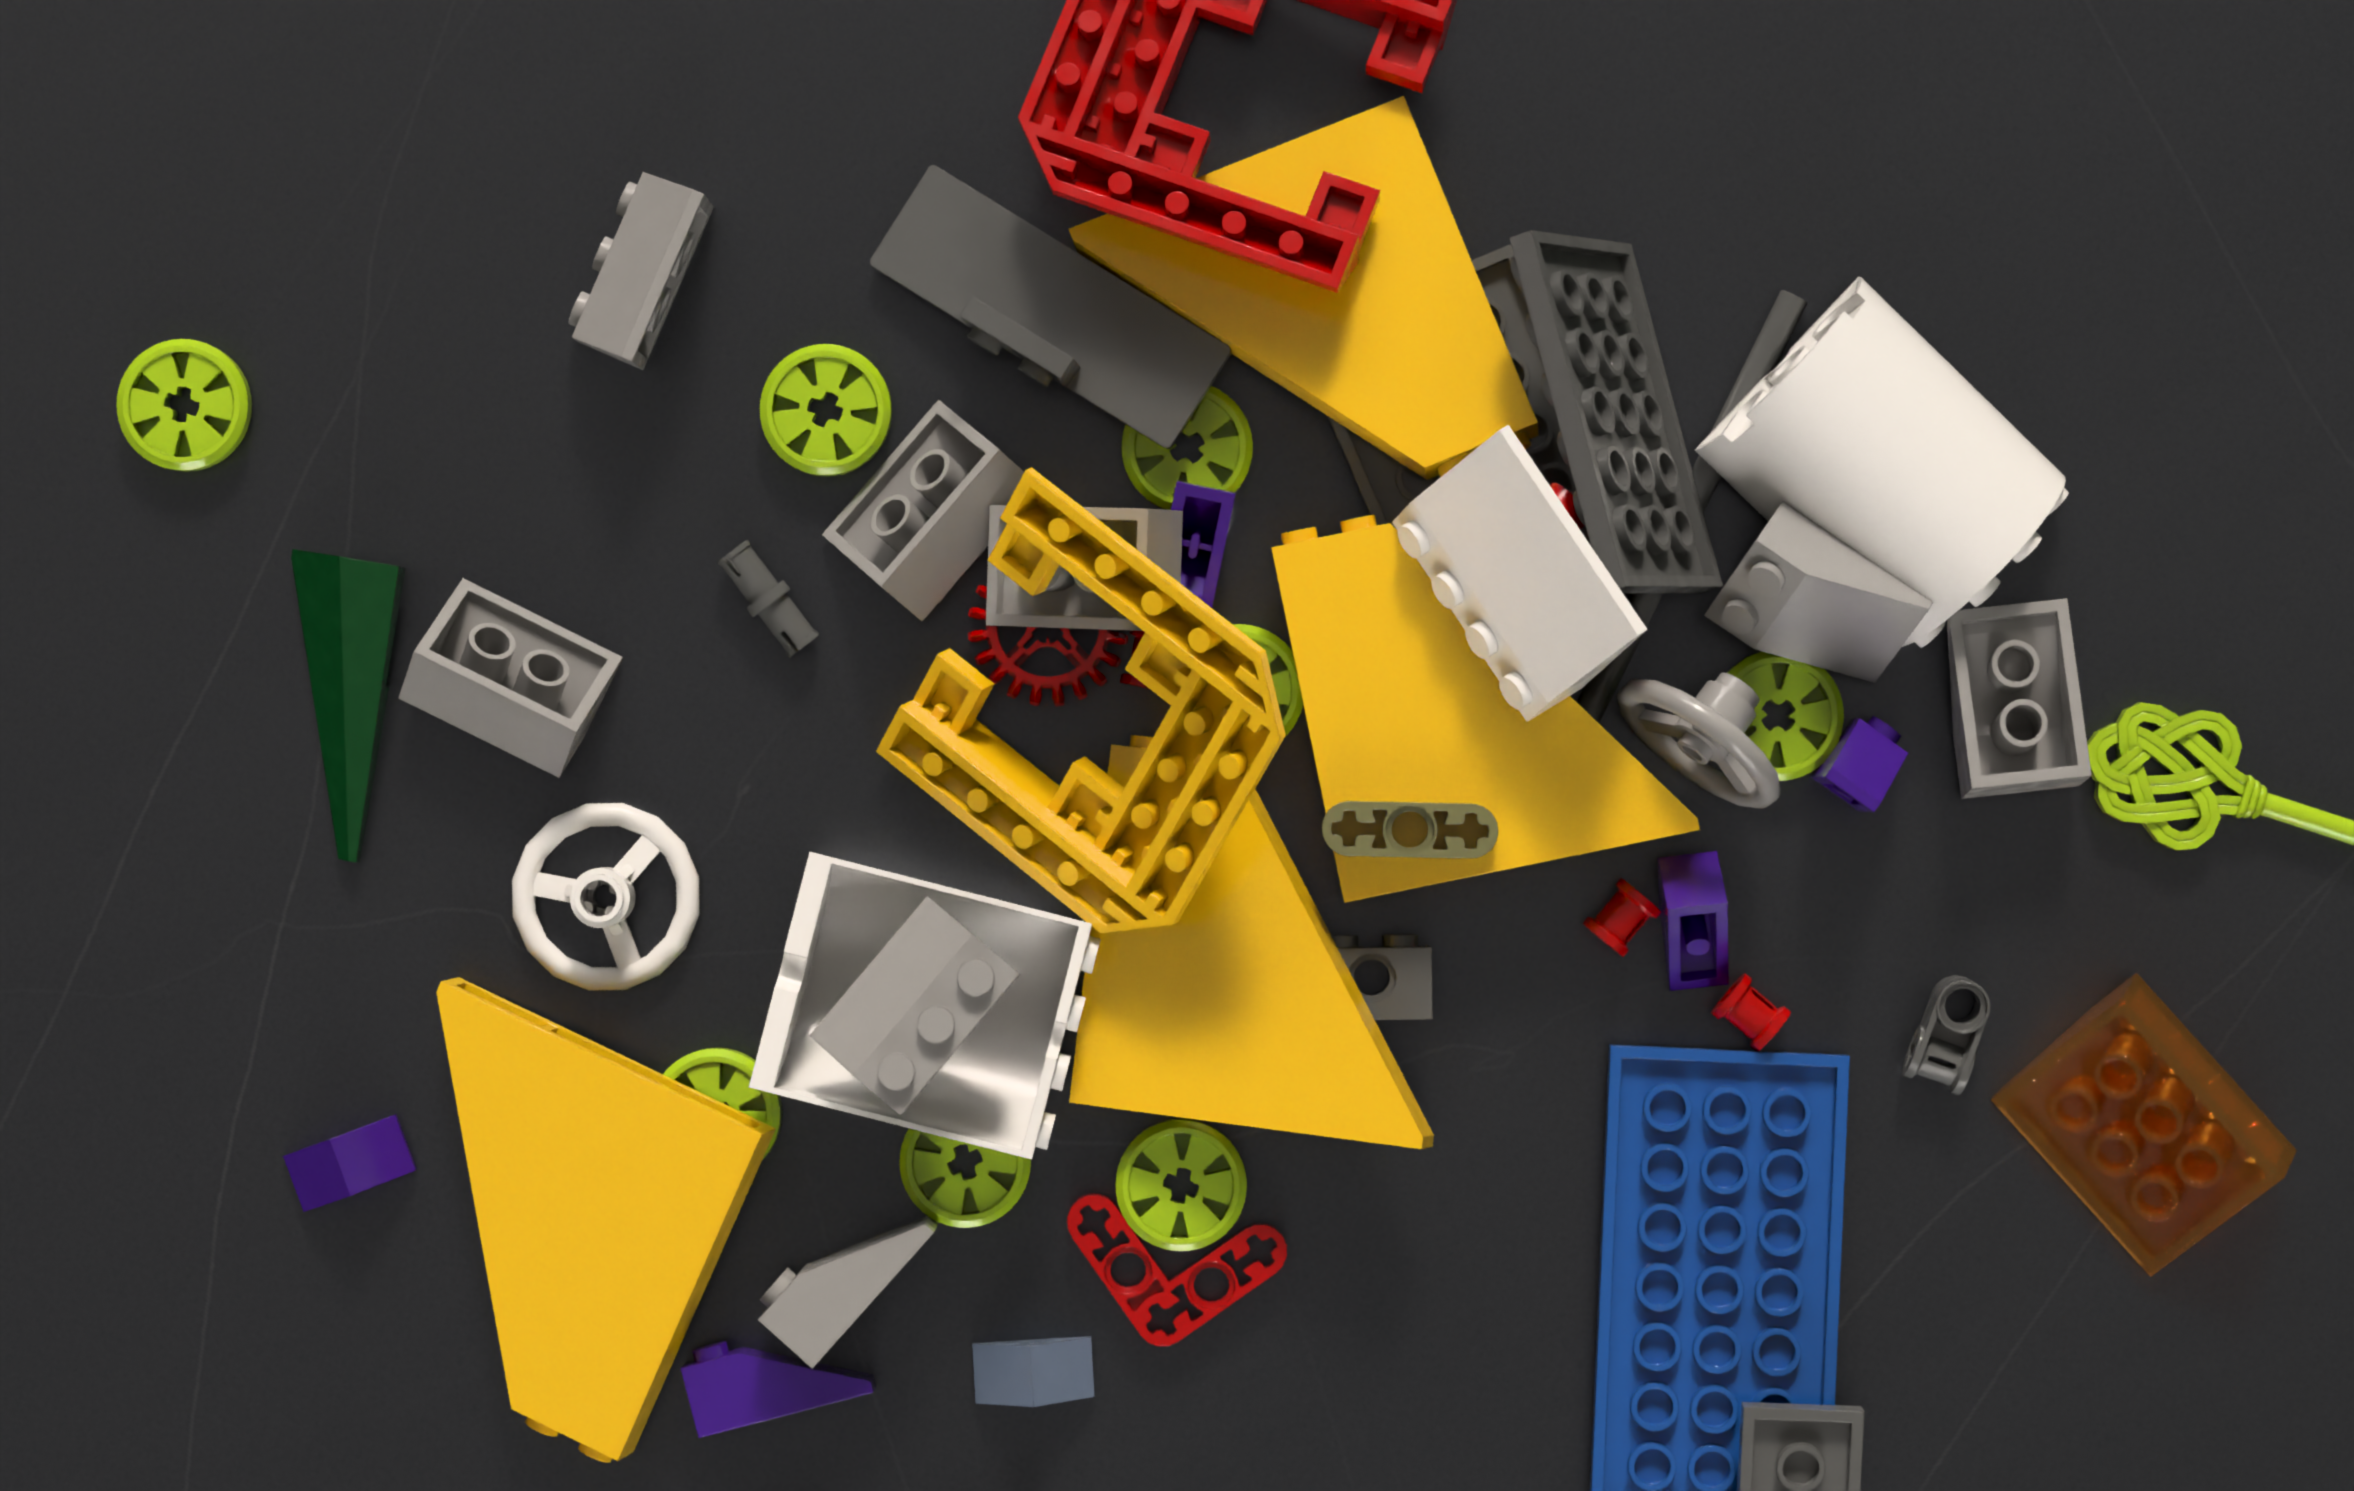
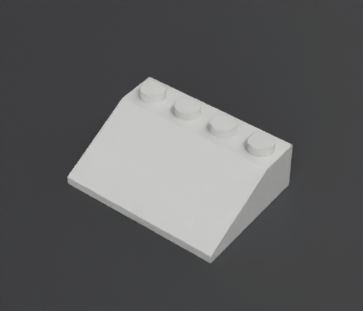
M1509 425L1497 431L1418 495L1392 522L1398 530V539L1408 555L1417 559L1431 579L1432 589L1436 598L1444 607L1452 610L1465 630L1466 640L1471 650L1478 657L1485 659L1499 680V687L1504 699L1510 706L1520 711L1526 722L1582 689L1647 630Z

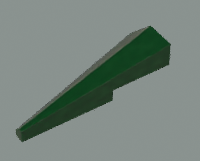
M292 549L291 560L338 859L360 862L389 686H386L406 568Z

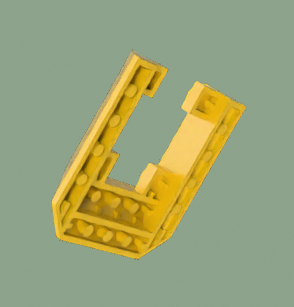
M1031 467L1023 473L1000 517L1007 524L987 561L1032 596L1047 589L1060 565L1145 633L1125 670L1171 705L1125 788L1086 756L1072 763L1059 786L976 719L995 684L949 648L936 655L914 699L898 708L876 752L1084 921L1092 923V927L1099 933L1173 925L1179 921L1286 736L1265 649Z

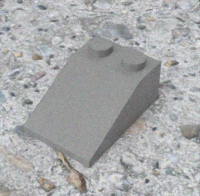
M1782 501L1704 616L1755 650L1875 683L1923 619L1933 602Z
M989 505L988 558L1007 524L1000 519L1006 505ZM1083 507L1181 584L1183 511ZM988 561L986 625L1142 631L1060 565L1047 589L1032 596Z
M2068 599L1958 610L1947 619L1953 741L1961 799L2082 785L2092 775Z
M926 1215L809 1262L797 1275L787 1267L760 1298V1301L767 1309L758 1321L813 1369L933 1234L939 1222Z

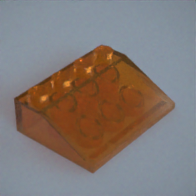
M2137 973L2088 1010L1993 1095L1991 1099L2150 1277L2284 1179L2297 1152L2294 1146Z

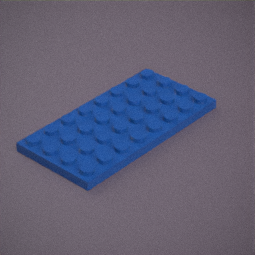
M1609 1044L1590 1491H1737L1741 1402L1835 1405L1849 1055Z

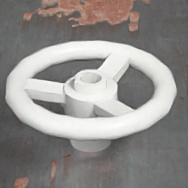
M586 803L551 818L526 844L512 878V917L527 951L552 976L588 991L627 990L660 976L686 949L700 915L699 875L685 843L659 817L625 803ZM619 826L642 835L614 868H594L584 872L577 879L540 872L546 857L566 837L589 827ZM661 852L665 856L676 881V912L666 936L647 956L641 958L626 918L630 915L635 905L634 881ZM603 885H608L609 891L616 894L615 904L606 908L599 906L595 899L597 889ZM536 896L568 902L575 916L582 923L594 928H603L617 967H591L564 955L546 937L536 913Z

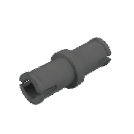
M746 540L720 559L717 564L720 567L722 566L750 603L746 609L751 616L759 615L790 658L819 636V633L812 628L786 592L790 588L784 580L780 583L777 582L752 549L750 542Z

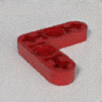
M1088 1193L1079 1197L1072 1204L1067 1217L1068 1230L1077 1246L1138 1333L1148 1343L1158 1347L1170 1346L1185 1338L1276 1274L1284 1265L1287 1257V1244L1282 1233L1275 1226L1268 1223L1254 1222L1243 1227L1177 1275L1168 1279L1140 1237L1127 1224L1119 1207L1108 1196L1100 1193ZM1088 1205L1094 1211L1105 1208L1109 1212L1110 1216L1105 1220L1104 1225L1113 1240L1120 1231H1124L1129 1238V1241L1113 1246L1102 1260L1098 1259L1093 1251L1094 1249L1104 1247L1100 1237L1093 1230L1084 1234L1078 1227L1084 1220L1081 1209ZM1256 1234L1262 1241L1272 1237L1276 1242V1245L1270 1250L1274 1260L1267 1265H1264L1259 1259L1253 1260L1243 1267V1272L1251 1278L1245 1283L1239 1284L1234 1268L1220 1256L1228 1250H1232L1237 1261L1249 1252L1250 1246L1247 1239L1250 1236ZM1123 1253H1133L1144 1261L1146 1273L1139 1284L1123 1286L1114 1280L1111 1274V1265L1117 1256ZM1215 1267L1220 1269L1229 1280L1227 1293L1216 1301L1202 1299L1194 1289L1196 1275L1205 1268ZM1183 1284L1189 1301L1202 1313L1192 1319L1186 1307L1173 1318V1324L1176 1328L1173 1332L1167 1334L1161 1327L1151 1331L1147 1326V1323L1152 1319V1313L1149 1308L1158 1303L1165 1310L1179 1302L1180 1297L1172 1292V1290Z

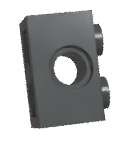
M1418 934L1382 935L1383 946H1359V935H1331L1353 979L1356 968L1364 961L1377 960L1386 967L1388 979L1384 988L1373 994L1361 992L1374 1020L1433 1019L1432 947L1418 946Z

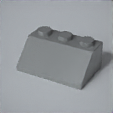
M645 172L642 173L638 184L628 182L616 209V215L623 217L615 238L612 239L605 236L593 261L592 269L599 272L590 294L582 291L571 311L568 324L576 327L572 335L574 340L644 370L714 208L703 193Z
M938 399L822 535L919 620L923 621L935 606L943 600L947 592L973 562L984 552L988 546L989 505H1007L1024 471Z
M462 578L414 650L398 698L560 778L583 741L623 657Z
M927 896L809 1036L856 1079L899 1115H902L1019 977L1020 973Z

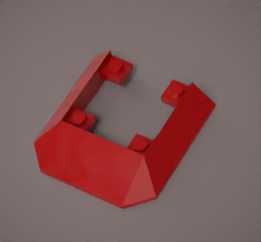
M1066 0L1018 115L1019 124L1053 195L1338 293L1359 262L1360 249L1380 201V190L1323 171L1306 216L1196 179L1211 141L1210 131L1162 115L1201 18L1253 36L1268 0ZM1296 0L1380 29L1366 63V74L1419 93H1423L1438 52L1443 50L1457 0Z

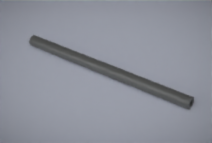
M1785 290L1780 291L1711 432L1764 376L1776 368L1807 305L1804 299ZM1699 455L1692 468L1704 513L1722 476ZM1630 593L1627 600L1646 628L1664 593ZM1643 634L1584 686L1577 703L1598 723H1600Z

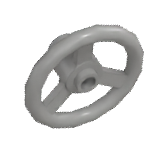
M1720 673L1715 681H1707L1695 698L1680 689L1656 680L1635 678L1619 690L1617 699L1621 715L1634 734L1654 754L1682 776L1714 796L1739 806L1763 809L1779 798L1781 788L1777 771L1763 751L1744 734L1756 717L1754 708L1760 701L1755 691L1745 682L1731 674ZM1643 703L1652 704L1675 715L1648 710L1644 707ZM1672 737H1677L1680 739L1678 742H1676ZM1708 761L1716 762L1723 773L1707 764Z

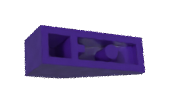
M727 1341L705 1345L692 1350L694 1360L685 1362L680 1368L698 1438L871 1394L876 1388L874 1374L817 1363L812 1369L802 1359L746 1347L729 1350Z

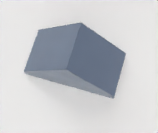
M1091 1336L972 1343L976 1404L1038 1407L1095 1397Z

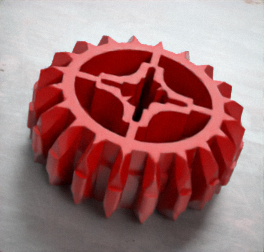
M978 585L976 593L984 599H987V586ZM971 607L968 616L975 620H986V610ZM986 625V630H974L968 633L970 642L978 643L987 640L990 649L980 652L974 657L976 663L983 665L995 658L1000 665L991 672L988 679L996 685L1007 673L1012 676L1014 680L1008 688L1007 696L1013 699L1017 698L1020 694L1023 684L1032 686L1030 704L1033 706L1040 705L1042 689H1052L1054 705L1063 706L1065 697L1062 687L1072 685L1074 693L1079 700L1085 699L1087 691L1080 680L1090 675L1092 680L1102 687L1106 684L1107 679L1096 669L1099 662L1103 660L1115 668L1121 663V659L1118 656L1106 651L1109 642L1118 645H1126L1128 643V635L1099 629L1095 646L1090 655H1088L1074 640L1070 628H1060L1064 633L1062 635L1063 638L1072 647L1070 650H1067L1058 640L1050 643L1048 636L1046 643L1036 640L1028 649H1025V646L1034 638L1033 634L1038 629V627H1026L1023 637L1006 654L1000 641L999 626ZM1053 648L1061 652L1076 668L1062 675L1038 676L1028 673L1019 667L1040 649Z

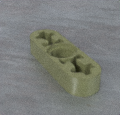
M1343 801L1332 806L1325 814L1322 821V835L1329 848L1344 856L1478 858L1487 854L1494 847L1498 838V824L1488 809L1473 803ZM1350 810L1355 811L1356 821L1376 823L1373 810H1386L1387 813L1382 825V834L1386 847L1373 848L1372 844L1375 835L1370 834L1357 835L1355 845L1345 846L1343 845L1341 835L1332 834V822L1342 821L1344 811ZM1434 811H1447L1444 821L1445 825L1463 824L1465 814L1474 813L1476 814L1478 824L1487 825V837L1477 838L1476 848L1469 849L1465 848L1463 838L1444 836L1447 848L1433 849L1438 831L1433 813ZM1404 812H1416L1427 823V836L1418 846L1410 848L1401 846L1392 835L1394 820Z

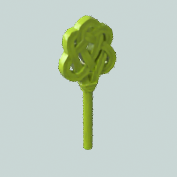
M2138 702L2123 709L2115 723L2095 731L2087 741L2091 777L2095 781L2094 798L2102 813L2118 821L2141 823L2155 842L2169 849L2178 851L2196 849L2213 837L2221 819L2220 814L2232 815L2233 818L2251 817L2252 819L2262 815L2354 845V820L2268 793L2265 785H2261L2251 775H2245L2235 768L2238 764L2242 743L2237 727L2221 713L2196 710L2178 716L2162 705ZM2146 722L2151 723L2157 728L2150 731L2138 725ZM2196 731H2210L2216 737L2219 746L2218 751ZM2176 742L2201 766L2194 768L2193 765L2170 744ZM2115 744L2117 758L2109 763L2106 751ZM2152 758L2170 774L2147 775L2143 764ZM2218 781L2237 796L2215 795L2209 784ZM2186 792L2190 797L2189 799L2156 803L2154 795ZM2117 793L2129 794L2132 803L2119 799ZM2196 818L2194 824L2185 831H2178L2167 822Z

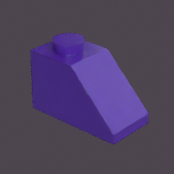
M1872 716L1866 723L1860 718H1853L1841 733L1838 744L1826 761L1810 777L1856 810L1875 812L1901 768L1908 752L1896 745L1902 736L1882 720Z
M1717 851L1657 858L1658 900L1661 911L1660 918L1669 991L1728 985V901Z

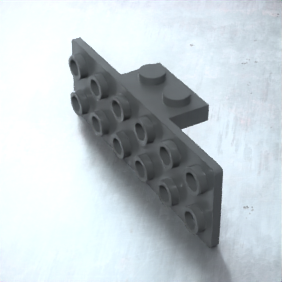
M936 165L928 167L870 259V264L874 269L971 328L967 337L980 347L998 356L1002 348L1022 360L1017 368L1030 378L1046 387L1049 386L1052 380L1057 381L1165 449L1173 447L1231 355V349L1227 344Z

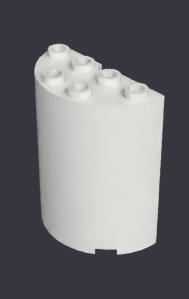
M1859 276L1789 349L1788 354L1779 365L1764 376L1695 449L1767 521L1770 520L1783 501L1932 601V606L1903 646L1913 642L1920 648L1926 646L1940 633L1946 624L1945 621L1966 603L1970 602L1974 607H1977L1987 600L2001 582L1996 575L2011 559L2019 563L2038 546L2042 537L2036 530L2046 517L2062 504L2069 494L2064 488L2065 476Z
M809 852L749 1088L1032 1160L1035 1147L1045 1150L1048 1148L1056 1117L1055 1114L1045 1112L1050 1089L1063 1090L1071 1055L1060 1053L1065 1031H1078L1086 997L1075 995L1080 972L1090 974L1093 972L1101 939L1089 936L1092 923ZM928 896L1020 973V975L902 1115H899L856 1079L809 1035Z

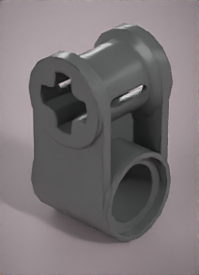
M1958 975L1945 977L1936 983L1931 991L1920 1025L1909 1044L1902 1067V1076L1911 1079L1917 1074L1948 1085L1950 1093L1958 1096L1961 1095L1971 1075L1977 1055V1047L1990 1014L1991 1005L1989 997L1980 985L1965 976ZM1958 989H1969L1975 1001L1973 1010L1963 1019H1950L1945 1010V1003L1949 994ZM1934 1056L1945 1061L1951 1062V1064L1945 1065L1940 1062L1928 1059V1057Z

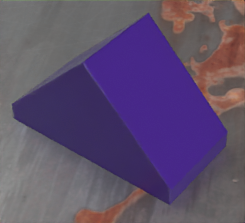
M1177 481L1171 510L1183 511L1181 585L1212 608L1236 493Z
M397 1114L283 1156L303 1212L352 1196L417 1170Z

